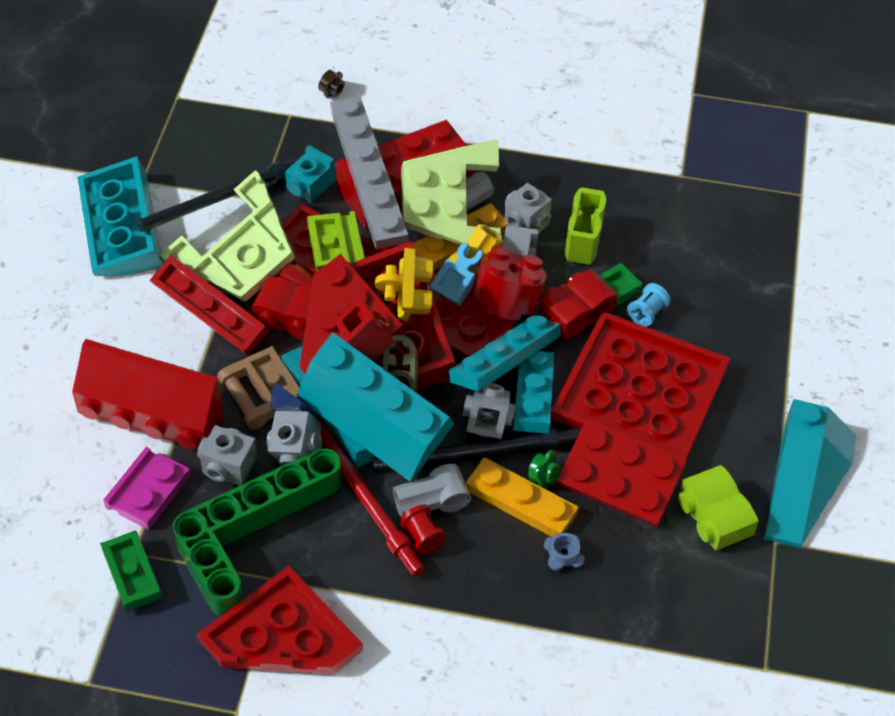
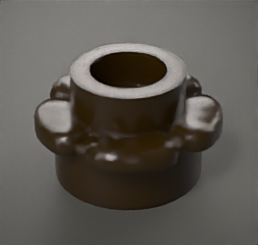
M329 69L321 77L318 90L323 92L326 98H330L332 95L337 97L343 91L345 81L342 80V72L338 71L336 73Z

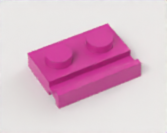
M145 447L103 499L105 508L109 510L112 508L120 516L150 530L191 477L190 468L160 453L157 455L151 452L150 448Z

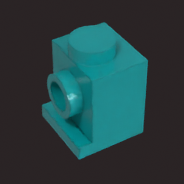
M309 145L305 148V154L285 171L287 189L293 195L300 196L312 203L335 181L334 159Z

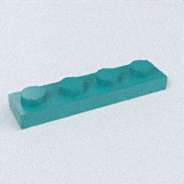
M543 316L527 318L526 321L517 327L507 331L503 336L487 344L484 348L449 370L450 382L480 391L561 336V324L549 321Z

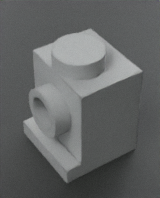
M506 225L502 246L509 249L510 252L522 256H536L539 230Z

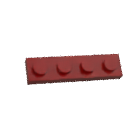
M172 255L169 256L149 280L154 286L246 356L253 352L270 331L266 325Z

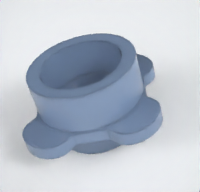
M559 533L545 540L544 548L549 552L548 566L551 569L558 571L566 566L579 568L584 564L585 558L580 554V539L578 536L570 533ZM564 550L568 553L564 555L561 553V551Z

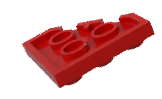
M341 253L313 275L299 365L304 374H306L311 360L332 332L347 342L334 321L359 297L365 300L372 312L377 311L388 322L389 327L386 330L392 336L401 335L406 331L401 322Z
M290 566L197 633L198 641L222 668L334 674L363 651V643Z

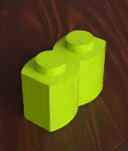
M581 187L576 192L566 239L565 256L567 261L590 265L595 260L606 206L604 191Z
M722 465L683 479L678 495L679 503L683 511L687 514L690 513L697 521V531L704 542H709L717 551L755 535L759 522L747 499L739 493L737 485L729 472Z

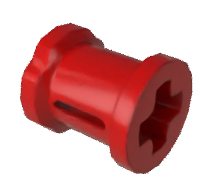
M425 504L410 508L400 519L402 528L409 530L416 541L415 548L420 554H427L438 549L447 537L445 531L436 526L430 517L431 510Z

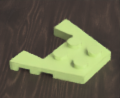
M493 139L403 161L401 167V210L406 228L438 240L443 238L460 245L464 242L467 243L477 227L467 226L466 170L497 171L499 167L498 140ZM489 227L501 235V228Z
M256 170L234 189L237 195L253 212L206 254L201 256L182 235L160 254L165 261L172 255L210 285L244 302L264 286L268 277L277 275L287 263L295 258L265 183Z

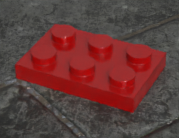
M586 418L558 477L557 484L658 528L687 460Z

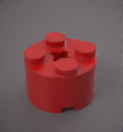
M492 246L490 252L482 257L476 280L471 290V299L475 304L477 299L484 303V311L502 319L520 320L521 315L528 314V318L533 316L547 278L542 268L543 261L534 255L522 256L510 252L509 249L503 246Z

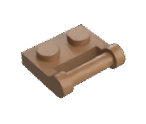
M273 347L221 369L217 374L221 385L229 389L244 413V422L250 430H257L265 425L268 420L274 418L275 411L269 407L274 384H279L295 397L300 389ZM248 376L265 404L258 407L255 406L239 381L240 378Z

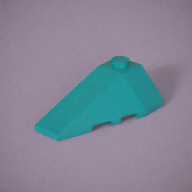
M797 399L792 401L783 430L764 535L765 540L801 548L828 501L832 498L841 480L852 465L856 435L829 407Z

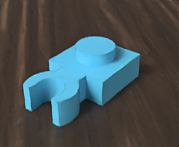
M466 242L462 243L458 248L456 263L447 259L429 286L433 292L458 306L462 304L474 285L476 275L471 271L480 266L484 255L479 250L475 257L471 259L466 258L471 249Z

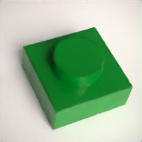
M622 263L599 275L618 294L615 307L641 292L643 283Z

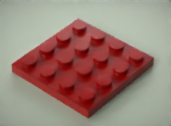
M602 311L551 410L550 419L572 428L583 427L586 418H589L687 460L728 368L730 358Z

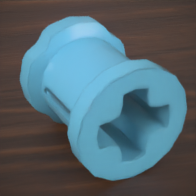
M649 283L643 289V295L627 306L628 315L636 324L647 327L654 322L655 315L660 310L668 307L671 301L670 296L660 285Z

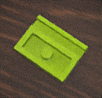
M351 211L350 215L340 216V213L307 216L316 272L340 253L349 264L364 259L355 211Z

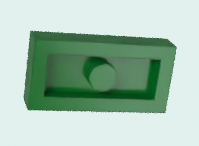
M136 530L100 543L125 612L162 599L160 588Z

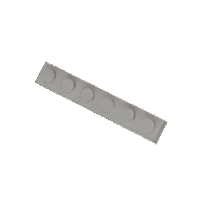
M361 96L331 101L330 111L375 249L407 243L408 232Z

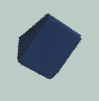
M274 384L269 406L273 411H306L318 420L319 415L279 384Z

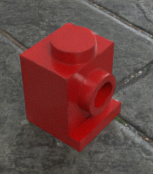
M361 297L334 321L346 341L373 362L394 343L392 335L386 330L389 327L388 322L377 311L372 312Z

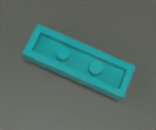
M538 351L519 364L514 431L549 434L554 352Z

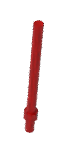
M318 416V421L322 424L320 432L322 446L324 449L333 450L339 455L341 474L386 537L387 547L394 557L401 559L413 577L421 575L425 571V567L412 550L413 543L404 531H399Z

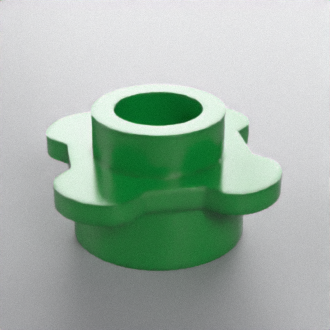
M549 450L546 455L537 454L529 467V479L539 483L538 486L546 490L549 484H554L558 480L561 471L560 465L556 462L555 451Z

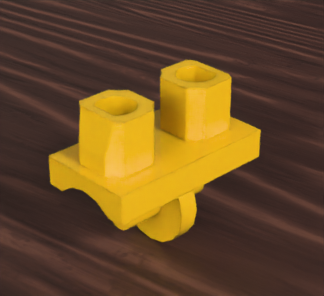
M405 248L404 258L400 259L399 275L396 274L395 265H387L386 274H381L375 278V287L385 291L386 301H394L395 292H398V320L408 321L410 314L429 313L432 306V292L415 290L414 281L430 283L433 274V260L415 257V249Z

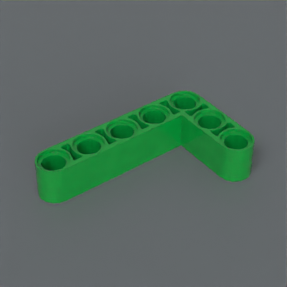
M319 449L193 507L176 517L173 523V530L178 551L214 614L222 616L243 600L239 575L222 547L338 491L342 482L341 460L335 451ZM322 471H330L329 473H319ZM290 486H297V488L288 489ZM259 501L265 502V503L260 504V505H255V504H254L255 502H259ZM225 517H232L230 520H226V521H221V520H220V519L225 518ZM190 533H198L196 536L186 537ZM208 561H214V562H215V563H213L212 565H209V566H202V564H203L204 562H208ZM224 590L232 591L229 595H217L219 592Z

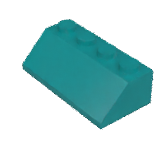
M333 332L311 360L296 396L410 482H412L454 425L449 416Z

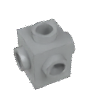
M526 183L519 190H514L507 196L504 218L509 226L539 230L538 233H540L549 225L552 199L543 191Z
M490 383L480 391H475L474 396L467 395L462 414L469 417L466 431L482 437L502 439L504 426H511L515 411V405L509 404L511 392L504 391V388L500 385Z
M275 411L272 430L267 435V452L276 458L281 466H284L321 449L322 437L320 432L322 424L311 413L306 411Z
M215 425L209 437L202 439L197 452L203 474L214 481H227L239 486L243 485L257 460L255 438L244 435L233 428L225 429Z

